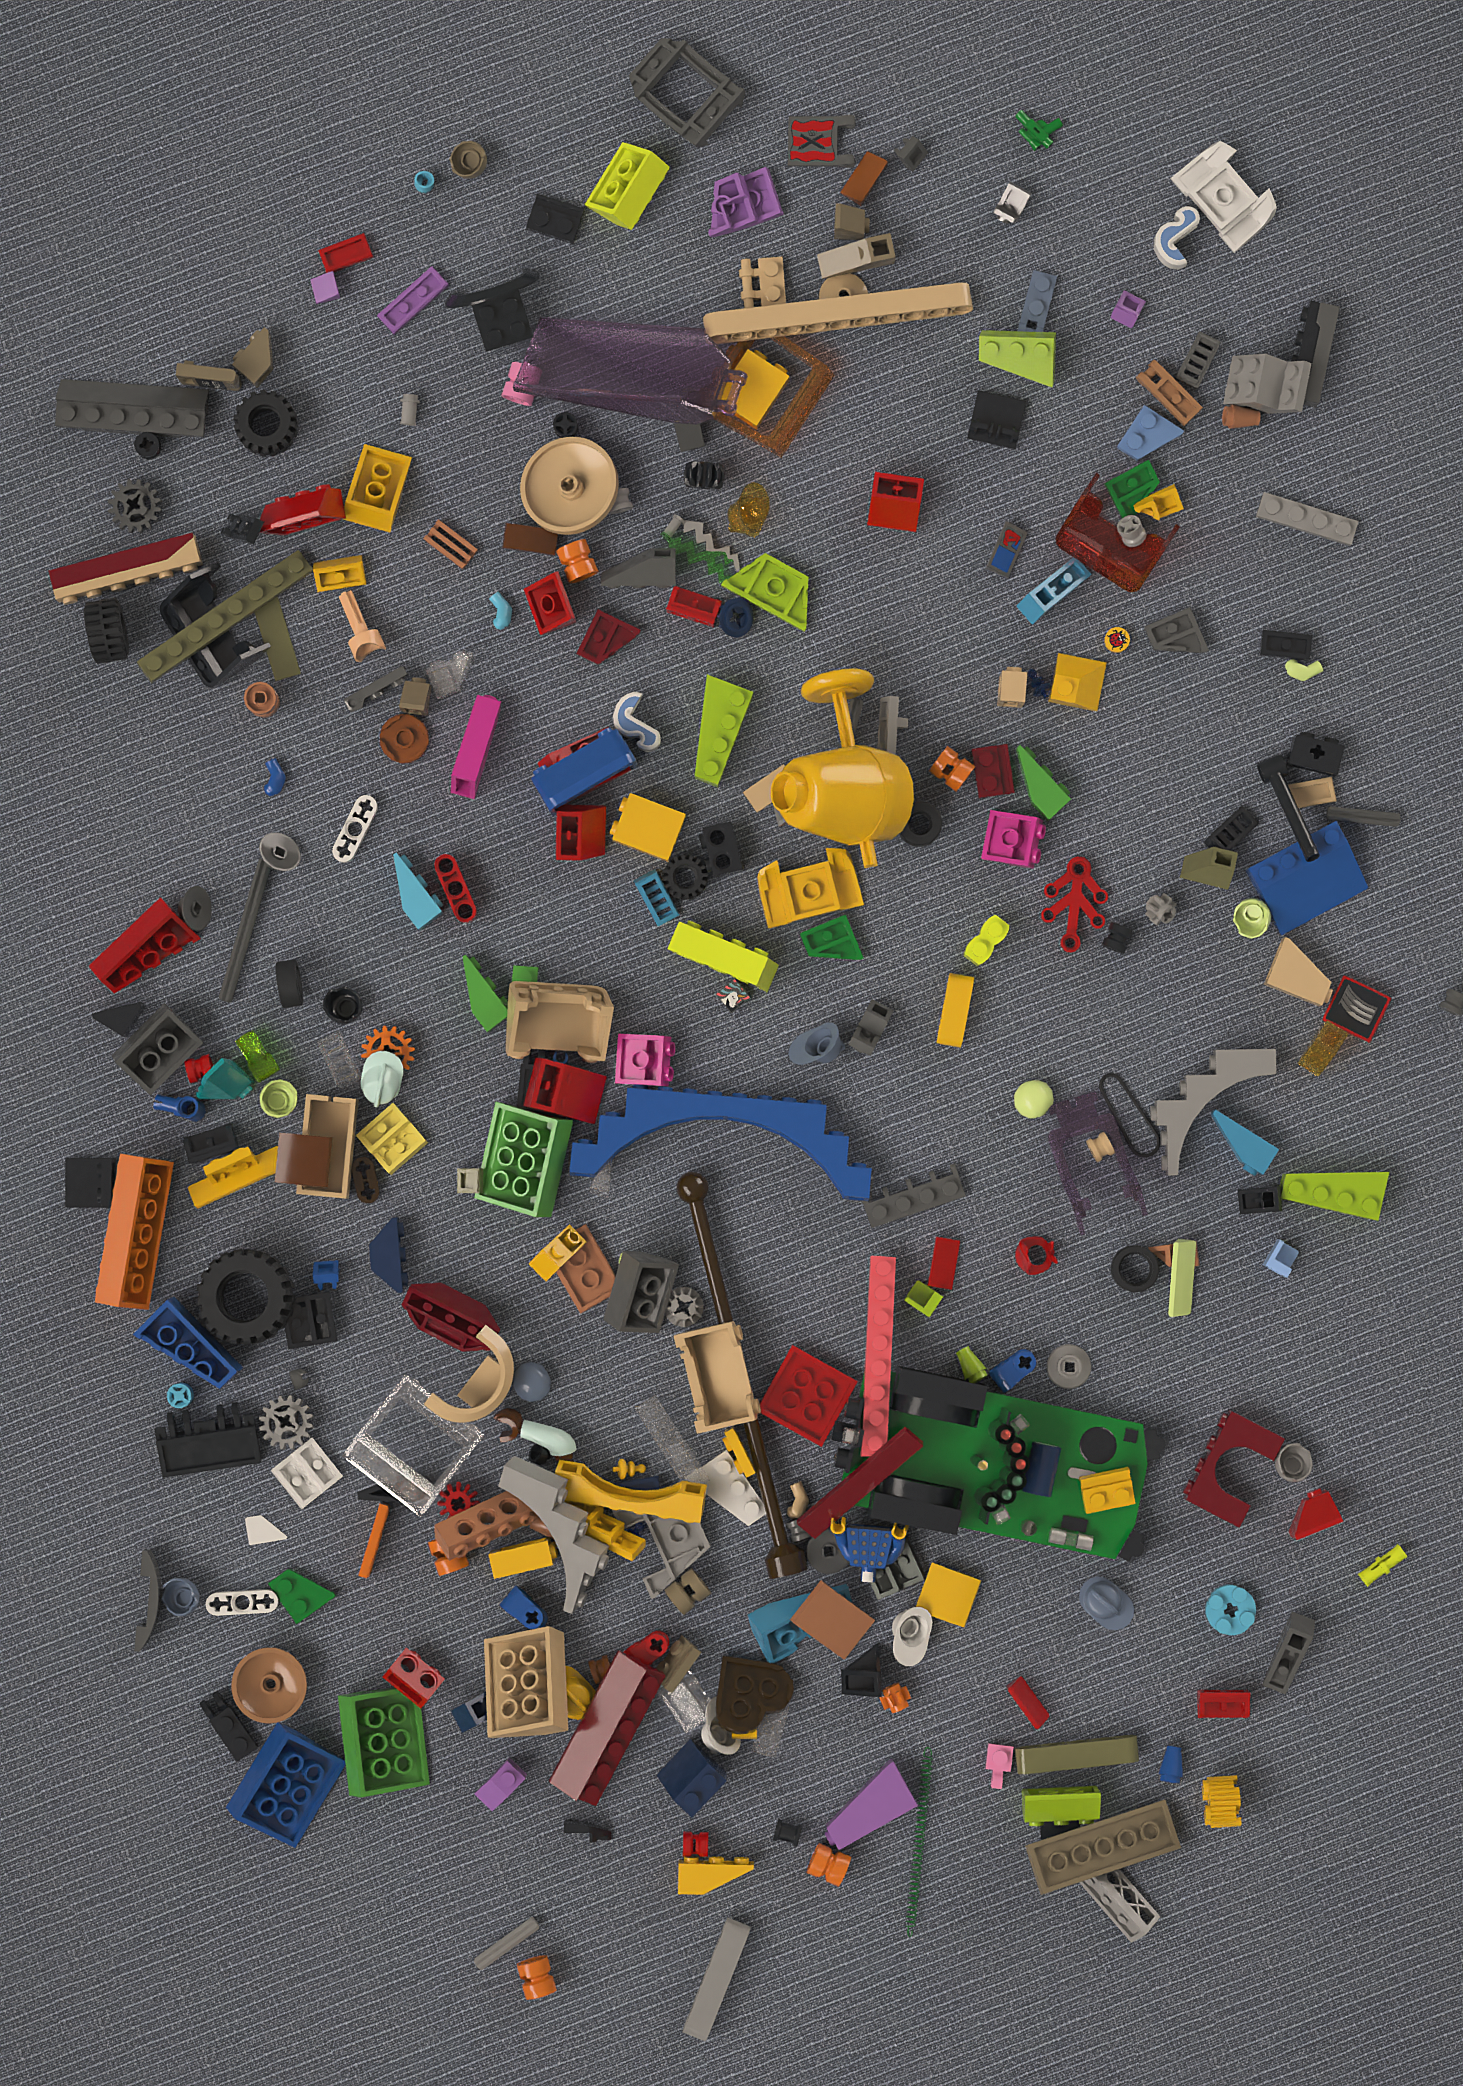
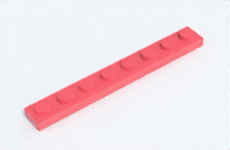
M870 1256L862 1414L864 1435L861 1445V1457L872 1456L887 1443L896 1257Z

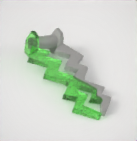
M674 514L666 529L660 533L667 540L669 548H676V554L686 551L688 565L705 560L707 562L708 576L717 572L719 584L733 575L724 576L723 563L715 564V557L723 555L725 566L733 562L736 572L740 570L738 553L730 555V546L715 549L713 547L712 534H703L702 522L683 520L680 516ZM681 524L684 525V533L695 529L696 544L706 542V551L695 554L693 541L681 544V537L676 539L671 537Z

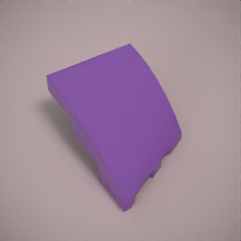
M767 167L745 176L734 173L715 182L713 193L715 198L711 208V229H709L708 234L710 237H716L784 215Z

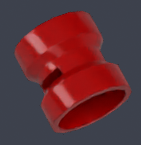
M210 1054L202 1055L200 1059L196 1060L190 1058L184 1062L190 1084L198 1082L213 1067Z
M683 1831V1856L690 1857L693 1854H698L700 1857H708V1832L693 1834L692 1832ZM693 1839H696L695 1849H693Z

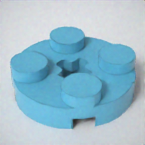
M1227 1584L1216 1588L1211 1593L1206 1602L1205 1614L1210 1625L1219 1633L1238 1635L1245 1632L1254 1623L1256 1605L1251 1594L1242 1587ZM1228 1603H1231L1232 1606H1237V1611L1234 1612L1235 1615L1232 1617L1224 1613Z

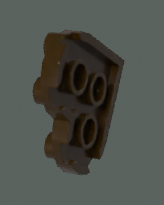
M723 1656L715 1705L719 1726L734 1734L753 1733L762 1723L765 1714L783 1712L790 1703L794 1692L793 1680L789 1674L783 1670L782 1666L774 1663Z

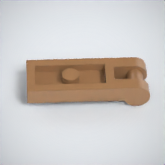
M1153 360L1148 365L1149 368L1144 373L1140 372L1136 379L1185 426L1203 407L1156 360ZM1155 375L1161 378L1157 384L1151 380Z

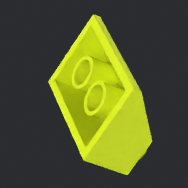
M622 142L586 201L585 206L614 224L632 230L639 221L647 204L652 200L653 194L664 180L670 167L652 151Z

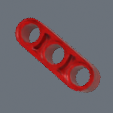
M440 855L435 860L434 866L453 913L460 922L465 924L472 923L477 918L478 911L460 867L451 855ZM444 860H451L453 862V868L448 873L440 870V864ZM461 883L463 886L461 894L457 896L452 895L449 891L451 884ZM464 905H469L473 910L472 915L466 919L461 918L459 915L460 908Z

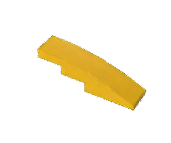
M574 1501L566 1502L588 1512L586 1522L589 1525L585 1535L609 1545L608 1550L633 1561L645 1548L646 1540L625 1531V1523L604 1514L603 1506H588Z

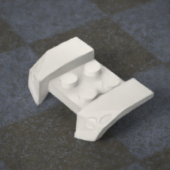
M1218 141L1205 149L1170 179L1186 197L1189 196L1218 229L1220 232L1218 235L1235 253L1269 223L1275 215L1277 206L1270 189L1266 190L1259 198L1228 163L1237 150Z

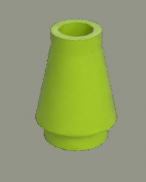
M969 1346L956 1352L965 1381L968 1380L969 1383L975 1384L988 1376L985 1371L987 1368L971 1351Z

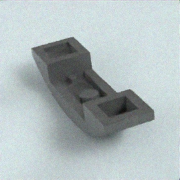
M144 1549L142 1551L140 1576L150 1577L147 1623L136 1626L134 1651L137 1652L141 1651L151 1638L161 1609V1577L158 1564L151 1549Z

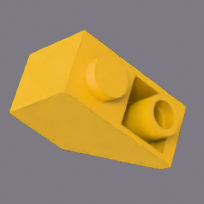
M569 1224L534 1257L529 1265L547 1281L586 1241Z

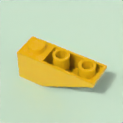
M684 1856V1860H679L678 1894L703 1895L753 1870L754 1861H749L748 1857H734V1861H724V1857L711 1856L709 1860H699L698 1856Z

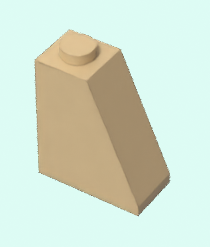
M1282 938L1264 985L1316 1006H1322L1324 1002L1328 1003L1333 989H1330L1332 982L1289 938Z

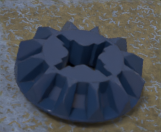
M742 598L726 599V603L720 606V614L717 615L720 620L718 627L723 629L725 635L741 637L750 630L753 624V610L750 604ZM733 613H741L736 617V622L729 621L733 617Z

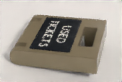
M186 360L184 364L177 363L176 377L182 385L239 391L242 387L241 379L232 369L194 365V361Z

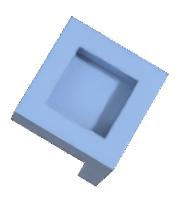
M1277 1239L1263 1265L1287 1278L1292 1270L1290 1267L1299 1252L1281 1239Z

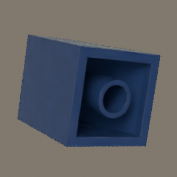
M691 1738L656 1774L671 1798L691 1818L727 1781V1772Z

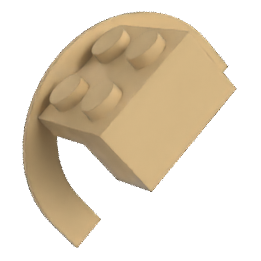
M487 1325L481 1329L476 1338L493 1351L498 1361L488 1355L457 1396L472 1408L452 1406L434 1393L424 1403L427 1408L445 1420L464 1423L481 1419L494 1411L509 1392L514 1374L512 1354L502 1337Z

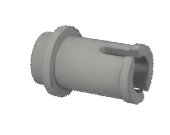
M403 394V399H400V402H403L400 424L416 426L417 404H420L418 395Z

